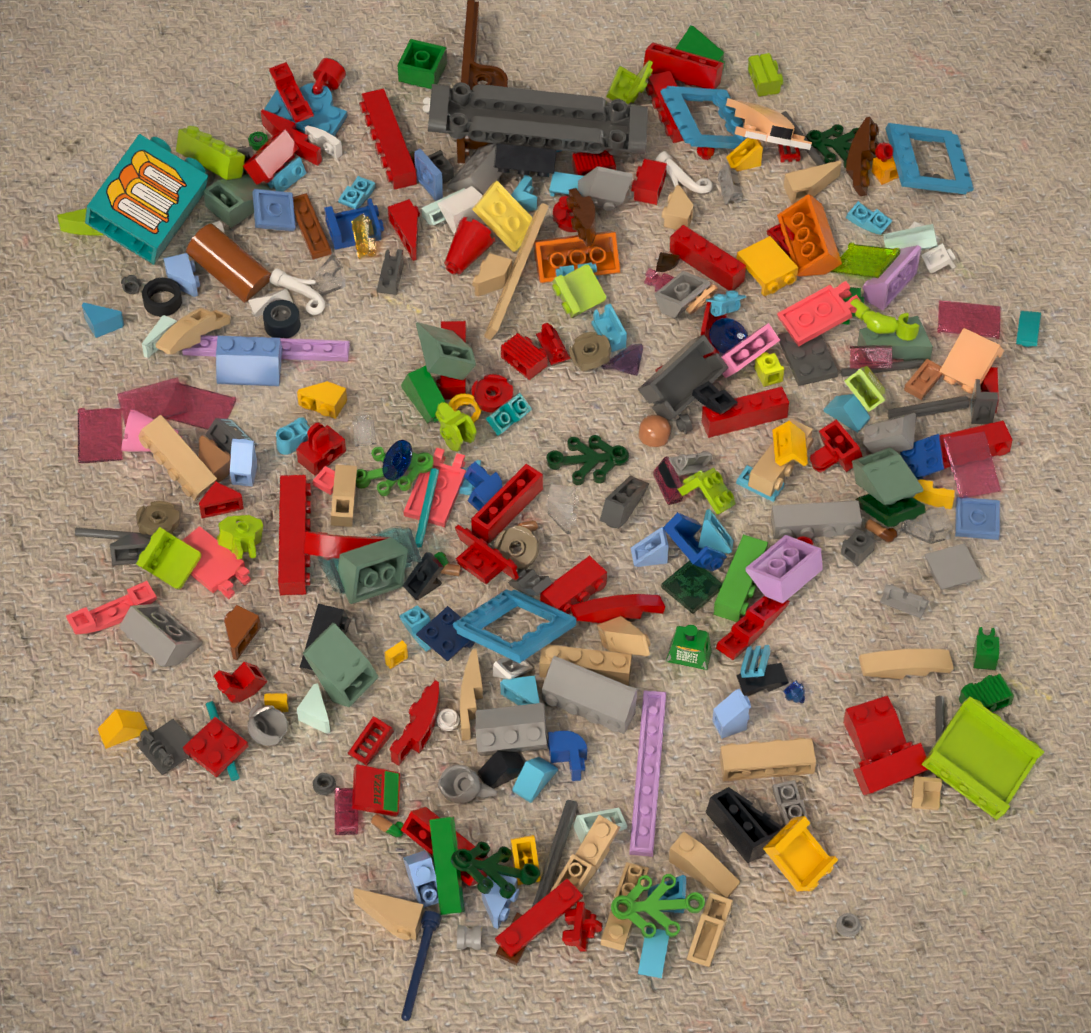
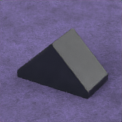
M497 750L478 770V775L484 784L495 789L517 778L525 762L518 752Z

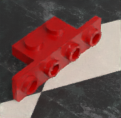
M460 525L455 526L459 540L468 546L464 552L455 558L458 565L484 584L489 583L501 571L515 581L519 578L516 571L517 565L511 559H505L496 548L492 549L482 538H476L470 529H464Z

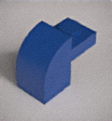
M476 462L469 466L464 475L475 487L467 501L477 511L502 488V480L498 473L495 472L490 476Z
M571 731L548 732L550 763L569 762L571 780L581 781V772L585 771L584 760H587V745L584 739Z

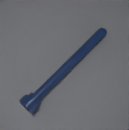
M424 911L421 923L424 930L401 1015L403 1021H409L411 1018L432 934L440 926L442 916L434 911Z

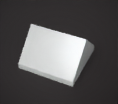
M473 186L437 203L453 234L456 232L459 221L464 217H468L466 221L471 222L474 219L485 225V222L472 210L483 196Z

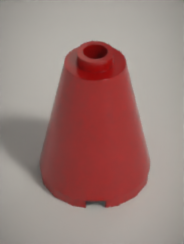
M464 217L459 221L444 262L446 270L453 275L461 274L495 242V237L491 238L490 236L491 231L477 220L472 219L470 222L466 221L468 217Z

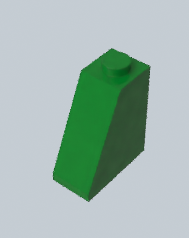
M690 25L675 49L723 62L724 69V52L698 29Z
M423 366L408 373L401 387L427 424L432 421L438 423L439 421L435 415L438 404L444 403L445 400L433 377L427 371V367Z

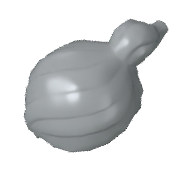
M257 700L256 705L249 712V734L257 743L265 746H272L281 741L288 728L285 715L275 709L274 706H264L261 700Z
M458 764L446 768L438 781V788L441 794L447 800L454 803H467L476 796L488 798L497 795L496 790L480 783L476 772L465 765Z

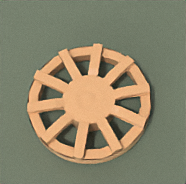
M712 284L707 290L705 289L701 296H697L696 300L688 305L689 307L686 308V311L691 315L707 303L706 299L712 298L717 292V286Z

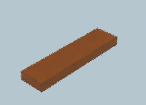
M307 193L294 196L295 220L312 260L331 255V248Z

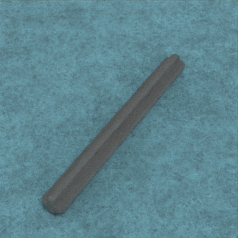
M567 800L532 907L551 891L577 810L578 803L576 801Z

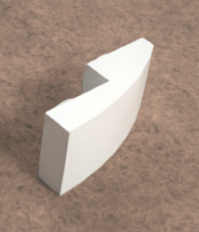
M305 127V134L308 135L309 143L321 147V150L324 149L336 159L342 156L341 141L336 137L315 127Z

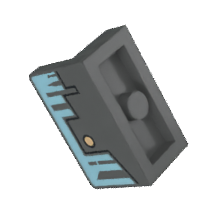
M975 379L970 402L971 424L985 425L993 423L998 393L981 392L980 379Z
M215 418L205 434L217 444L218 448L223 452L227 451L230 455L232 439L253 441L231 419Z

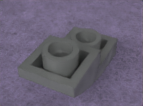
M524 568L517 571L519 578L516 581L511 579L508 582L514 589L533 596H537L553 583L549 576H539L534 569L525 570Z

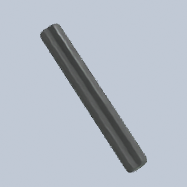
M965 395L888 410V419L910 413H915L916 417L968 408L969 400Z

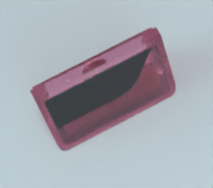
M666 456L655 468L653 476L666 503L672 505L683 501V496L678 490L683 485L670 463L669 457Z

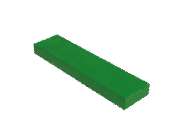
M454 817L431 819L429 822L440 915L465 912L461 872L451 863V856L454 852L458 851Z

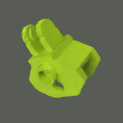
M445 402L438 404L435 415L441 424L440 434L450 450L458 452L461 450L463 441L468 443L474 442L477 431L469 415L461 413L459 410L454 412L449 404Z
M251 515L227 516L219 522L220 534L217 535L218 545L235 553L236 559H242L243 552H248L250 558H256L255 546L262 539V520Z

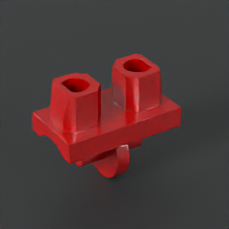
M577 902L576 908L569 909L565 913L566 923L574 925V929L564 930L562 935V941L566 946H576L580 952L587 951L588 938H594L595 933L601 932L603 924L596 920L597 915L591 914L592 912L585 908L584 902Z

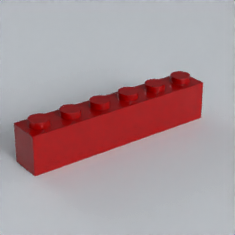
M384 88L362 93V102H359L362 114L365 113L366 115L364 116L367 127L371 128L370 136L372 141H376V152L378 155L381 154L380 161L382 168L387 170L386 178L388 183H392L394 190L417 185L416 169Z
M280 475L278 562L280 595H306V586L311 584L310 573H307V568L311 567V558L309 554L303 553L305 531H311V519L307 518V514H311V501H307V496H311V483H307L306 475Z

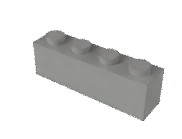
M859 501L773 505L771 511L774 539H781L785 535L793 538L801 536L808 538L839 535L851 536L857 529L861 530L862 525Z

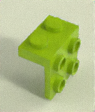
M649 60L637 75L619 66L606 97L611 100L621 99L626 104L634 103L639 92L642 93L647 86L645 80L650 77L653 71L651 69L653 62Z
M584 265L565 276L559 275L552 282L554 293L556 296H560L563 302L561 305L565 313L569 314L571 318L606 300V295L589 265Z
M714 467L705 473L700 470L683 480L684 485L678 489L681 495L684 496L700 487L718 515L736 504L733 493L727 489L722 475Z
M159 527L151 536L146 549L139 555L136 565L173 588L180 590L202 554Z

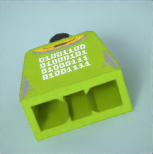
M868 366L860 368L844 380L868 413L886 400L884 386Z

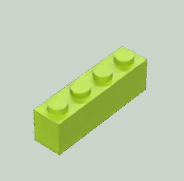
M187 126V128L178 130L176 152L197 160L204 168L226 180L242 178L244 154L238 152L236 148L225 145L223 141L216 140L211 134L200 131L196 126Z

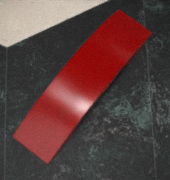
M287 62L269 68L278 93L294 122L298 123L313 117L314 114L299 90Z
M305 531L303 553L339 558L342 553L391 537H357Z

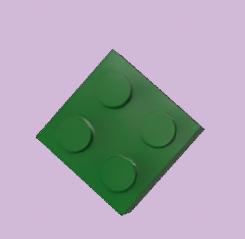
M410 39L397 65L398 82L432 89V84H438L447 65V48Z

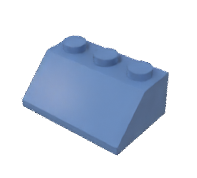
M218 336L216 348L217 384L279 386L283 351L281 339Z

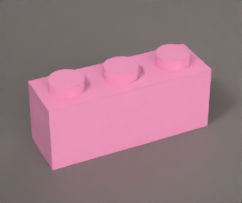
M769 323L757 329L721 355V358L729 367L722 373L725 378L738 372L780 341Z

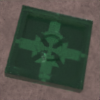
M689 560L661 583V588L689 612L694 614L719 593L723 583L706 569L692 564Z

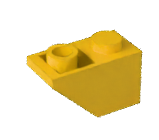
M328 381L301 388L297 391L298 405L304 409H310L334 419L337 418L347 402L346 388Z

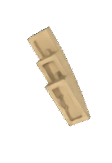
M472 649L461 685L460 724L462 741L471 740L469 720L476 719L475 699H483L477 649Z
M946 649L888 650L860 654L858 657L863 676L903 679L906 675L927 676L929 672L950 673L954 669L950 652Z

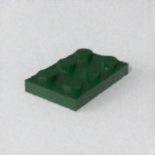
M870 494L855 499L859 501L861 510L887 527H895L900 522L916 519L919 515L926 513L925 505L913 497L903 498L892 505H884Z

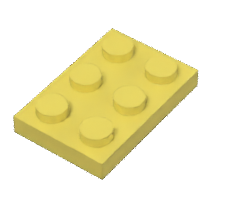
M495 181L472 210L512 252H515L523 242L532 217L498 181Z

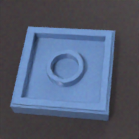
M420 148L414 153L416 177L424 189L437 201L443 198L442 172Z
M261 189L253 190L255 228L294 231L296 229L293 193Z
M956 497L955 536L999 540L1000 500Z

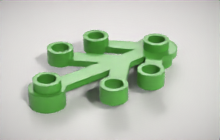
M395 442L392 450L396 456H403L410 460L408 462H401L385 454L382 447H375L371 452L373 459L389 466L371 471L358 469L356 487L360 489L366 488L372 479L390 475L386 481H382L377 485L378 493L381 496L389 495L391 488L396 482L402 491H407L420 473H427L432 469L434 459L429 453L422 452L416 454L406 449L403 442ZM411 470L407 476H402L405 471Z
M666 874L662 877L658 887L645 901L635 902L643 891H648L652 886V879L647 875H643L638 879L637 885L627 896L621 895L612 901L611 912L618 919H629L641 929L643 937L652 938L656 933V926L653 923H647L636 913L645 911L665 928L668 936L675 937L679 934L680 925L676 921H671L661 910L687 909L691 913H699L705 905V899L700 893L693 892L686 899L659 900L667 890H671L676 884V878L672 874ZM670 878L673 884L668 886L664 883V880ZM647 880L649 882V885L647 887H643L640 881ZM692 900L698 902L699 906L697 908H693L690 905ZM621 904L626 905L627 911L621 912L618 906ZM670 925H674L677 928L675 933L669 931L668 927ZM651 927L653 929V933L647 934L644 931V928Z

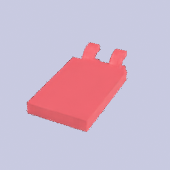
M844 281L836 288H833L830 284L777 313L778 319L798 347L852 318V313H856L857 308L851 305L850 302L855 298L859 299L858 296H853L847 302L843 300L851 296L849 291L850 285L847 281Z
M436 448L432 468L438 469L439 475L428 523L445 527L459 494L460 487L465 479L466 470L462 468L465 467L466 463L464 462L465 455L456 453L452 466L443 464L446 459L443 456L445 450ZM430 471L419 474L404 509V516L416 520L420 519Z
M200 526L182 540L201 552L202 556L190 575L212 593L219 590L225 597L230 599L235 594V591L231 589L233 583L229 581L233 576L244 586L251 581V578L248 576L250 572L245 568L244 561L236 559L235 554L229 549L218 545L217 540Z

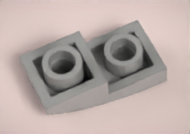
M795 780L772 786L773 794L785 825L793 817L805 816L808 819L803 799H800Z

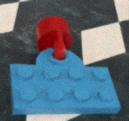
M323 58L313 72L316 82L306 84L299 89L305 101L308 102L314 116L296 123L297 131L305 134V127L311 126L326 131L335 137L348 116L347 111L333 106L331 93L332 90L338 89L346 76L344 67L338 61L331 58ZM276 90L264 110L294 122L278 90Z

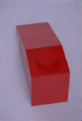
M410 199L388 206V220L411 259L415 261L417 260L418 217H420L418 207L416 205L413 206Z

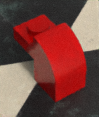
M243 662L232 674L219 670L213 676L218 683V689L226 694L231 703L242 702L255 695L268 682L257 665Z

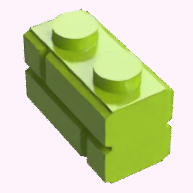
M770 53L750 56L747 69L757 95L762 97L768 94H779L781 85H783V76L777 72V61L772 59Z

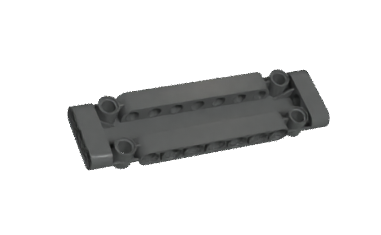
M463 82L456 83L453 88H450V85L432 84L428 132L449 134L454 139H462L465 136H469L473 141L592 154H599L606 150L613 156L621 155L623 152L645 155L648 106L630 105L627 107L626 102L621 99L612 100L610 105H608L607 101L602 97L483 84L475 85L472 90H470L469 85Z

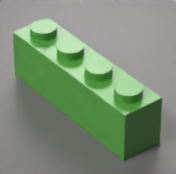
M743 534L716 598L714 615L734 622H738L742 615L745 616L749 608L747 601L749 598L754 597L756 591L755 583L746 572V567L767 551L768 542Z

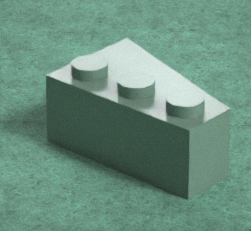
M918 316L908 318L907 322L910 325L914 323L920 325L918 335L913 340H902L896 335V332L877 334L868 328L859 329L857 342L863 359L869 361H891V359L910 361L911 359H923L925 362L926 359H931L933 346Z

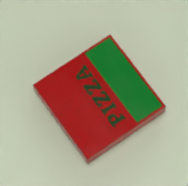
M356 764L353 774L352 809L396 817L399 814L400 773Z

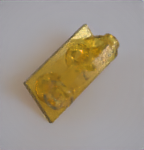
M361 214L352 220V230L354 232L358 259L363 258L367 254L368 257H374L377 252L375 238H368V236L374 235L372 220L368 216L364 217V214Z

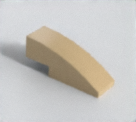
M713 893L709 894L686 960L710 968L728 921L733 900Z

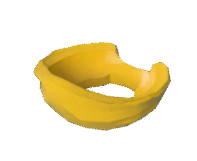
M458 394L450 400L449 406L454 412L460 406L471 404L475 412L470 418L474 423L479 419L481 409L476 403L474 396Z

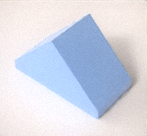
M663 527L631 547L634 566L642 567L668 563L669 545L666 531Z

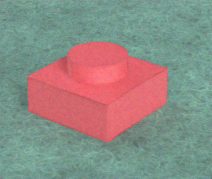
M325 466L313 479V486L331 495L333 493L335 471Z

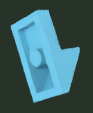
M525 175L511 196L527 212L537 209V197L532 195L534 191L532 177Z

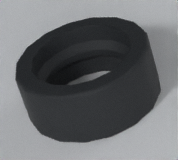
M155 278L149 281L142 290L144 307L148 313L154 316L162 317L163 315L169 316L174 314L182 304L180 287L177 282L170 278ZM166 291L174 294V297L167 302L157 303L150 300L158 292Z

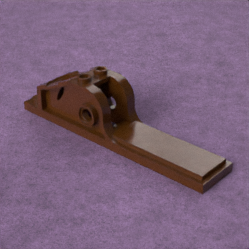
M467 0L461 82L469 85L470 90L475 85H478L479 81H486L487 84L485 85L508 87L507 74L501 68L477 63L479 1ZM469 136L456 139L457 163L465 164L466 156L470 155V149H477L490 143L473 141Z

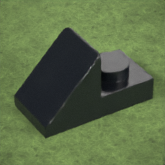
M426 552L402 586L415 600H419L442 584L437 577L444 566L432 553Z

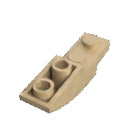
M199 308L171 326L158 340L156 348L164 351L166 354H176L177 351L191 348L193 345L201 343V335L230 324V316L218 310L210 312Z
M598 815L576 854H572L551 891L568 878L582 892L610 851L609 846L621 827Z
M626 862L614 899L621 895L627 896L637 885L638 879L643 875H648L649 868ZM646 880L640 881L643 887H645ZM643 892L640 894V896L636 899L635 902L641 901ZM621 904L618 906L621 912L627 911L626 905ZM610 912L600 945L624 951L634 923L629 919H618Z

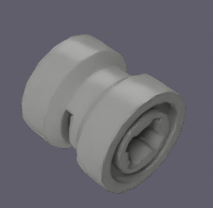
M458 925L457 949L464 950L466 947H472L474 950H481L482 926H474L470 929L465 925Z

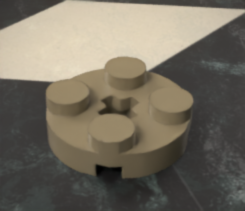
M587 332L579 335L574 340L573 346L569 348L572 362L581 371L597 368L610 361L611 345L605 335H597L596 332ZM592 348V350H594L593 352L588 353V349Z
M166 501L151 502V506L146 508L143 505L136 513L139 532L143 535H153L161 527L170 534H173V531L180 525L179 510L177 511L172 503Z
M513 526V528L505 529L498 535L495 548L505 559H511L517 565L516 570L522 568L526 570L534 563L538 556L539 541L527 528ZM518 542L521 543L520 547L522 550L517 552V554H513L512 546L517 545Z

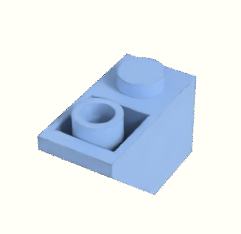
M184 253L163 258L167 278L177 282L182 292L193 297L198 296L197 288L200 287L198 275L194 276L193 272H196L194 261H189L188 254Z
M232 439L231 483L232 485L253 487L257 471L254 441Z
M740 688L732 692L713 709L712 721L721 739L747 730L751 704L749 698L743 695Z
M424 850L403 857L417 902L423 904L424 908L439 903L436 874L429 854Z
M506 875L501 876L507 882L513 884L516 889L510 899L503 898L500 895V887L493 880L494 885L490 893H481L482 901L492 925L497 929L501 922L507 920L510 912L509 906L511 902L517 900L520 891L517 888V879Z

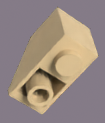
M676 185L674 192H670L668 196V206H664L662 218H664V227L678 230L682 225L689 228L693 218V204L681 186Z
M489 253L486 261L483 260L481 263L479 274L475 275L472 286L475 287V296L479 297L504 288L512 268V259Z

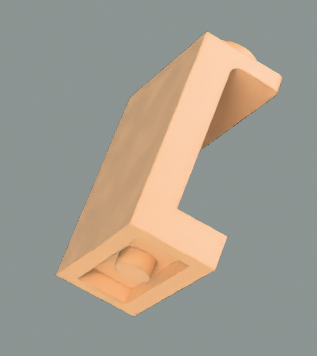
M963 328L939 372L943 375L945 382L951 385L957 383L962 386V390L972 394L975 379H980L981 385L995 358H1001L1004 350L999 344Z

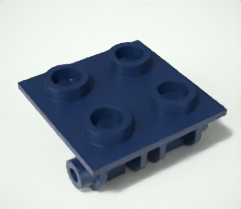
M449 606L416 633V636L447 662L463 647L472 648L475 644L474 641L457 634L453 623L462 617Z

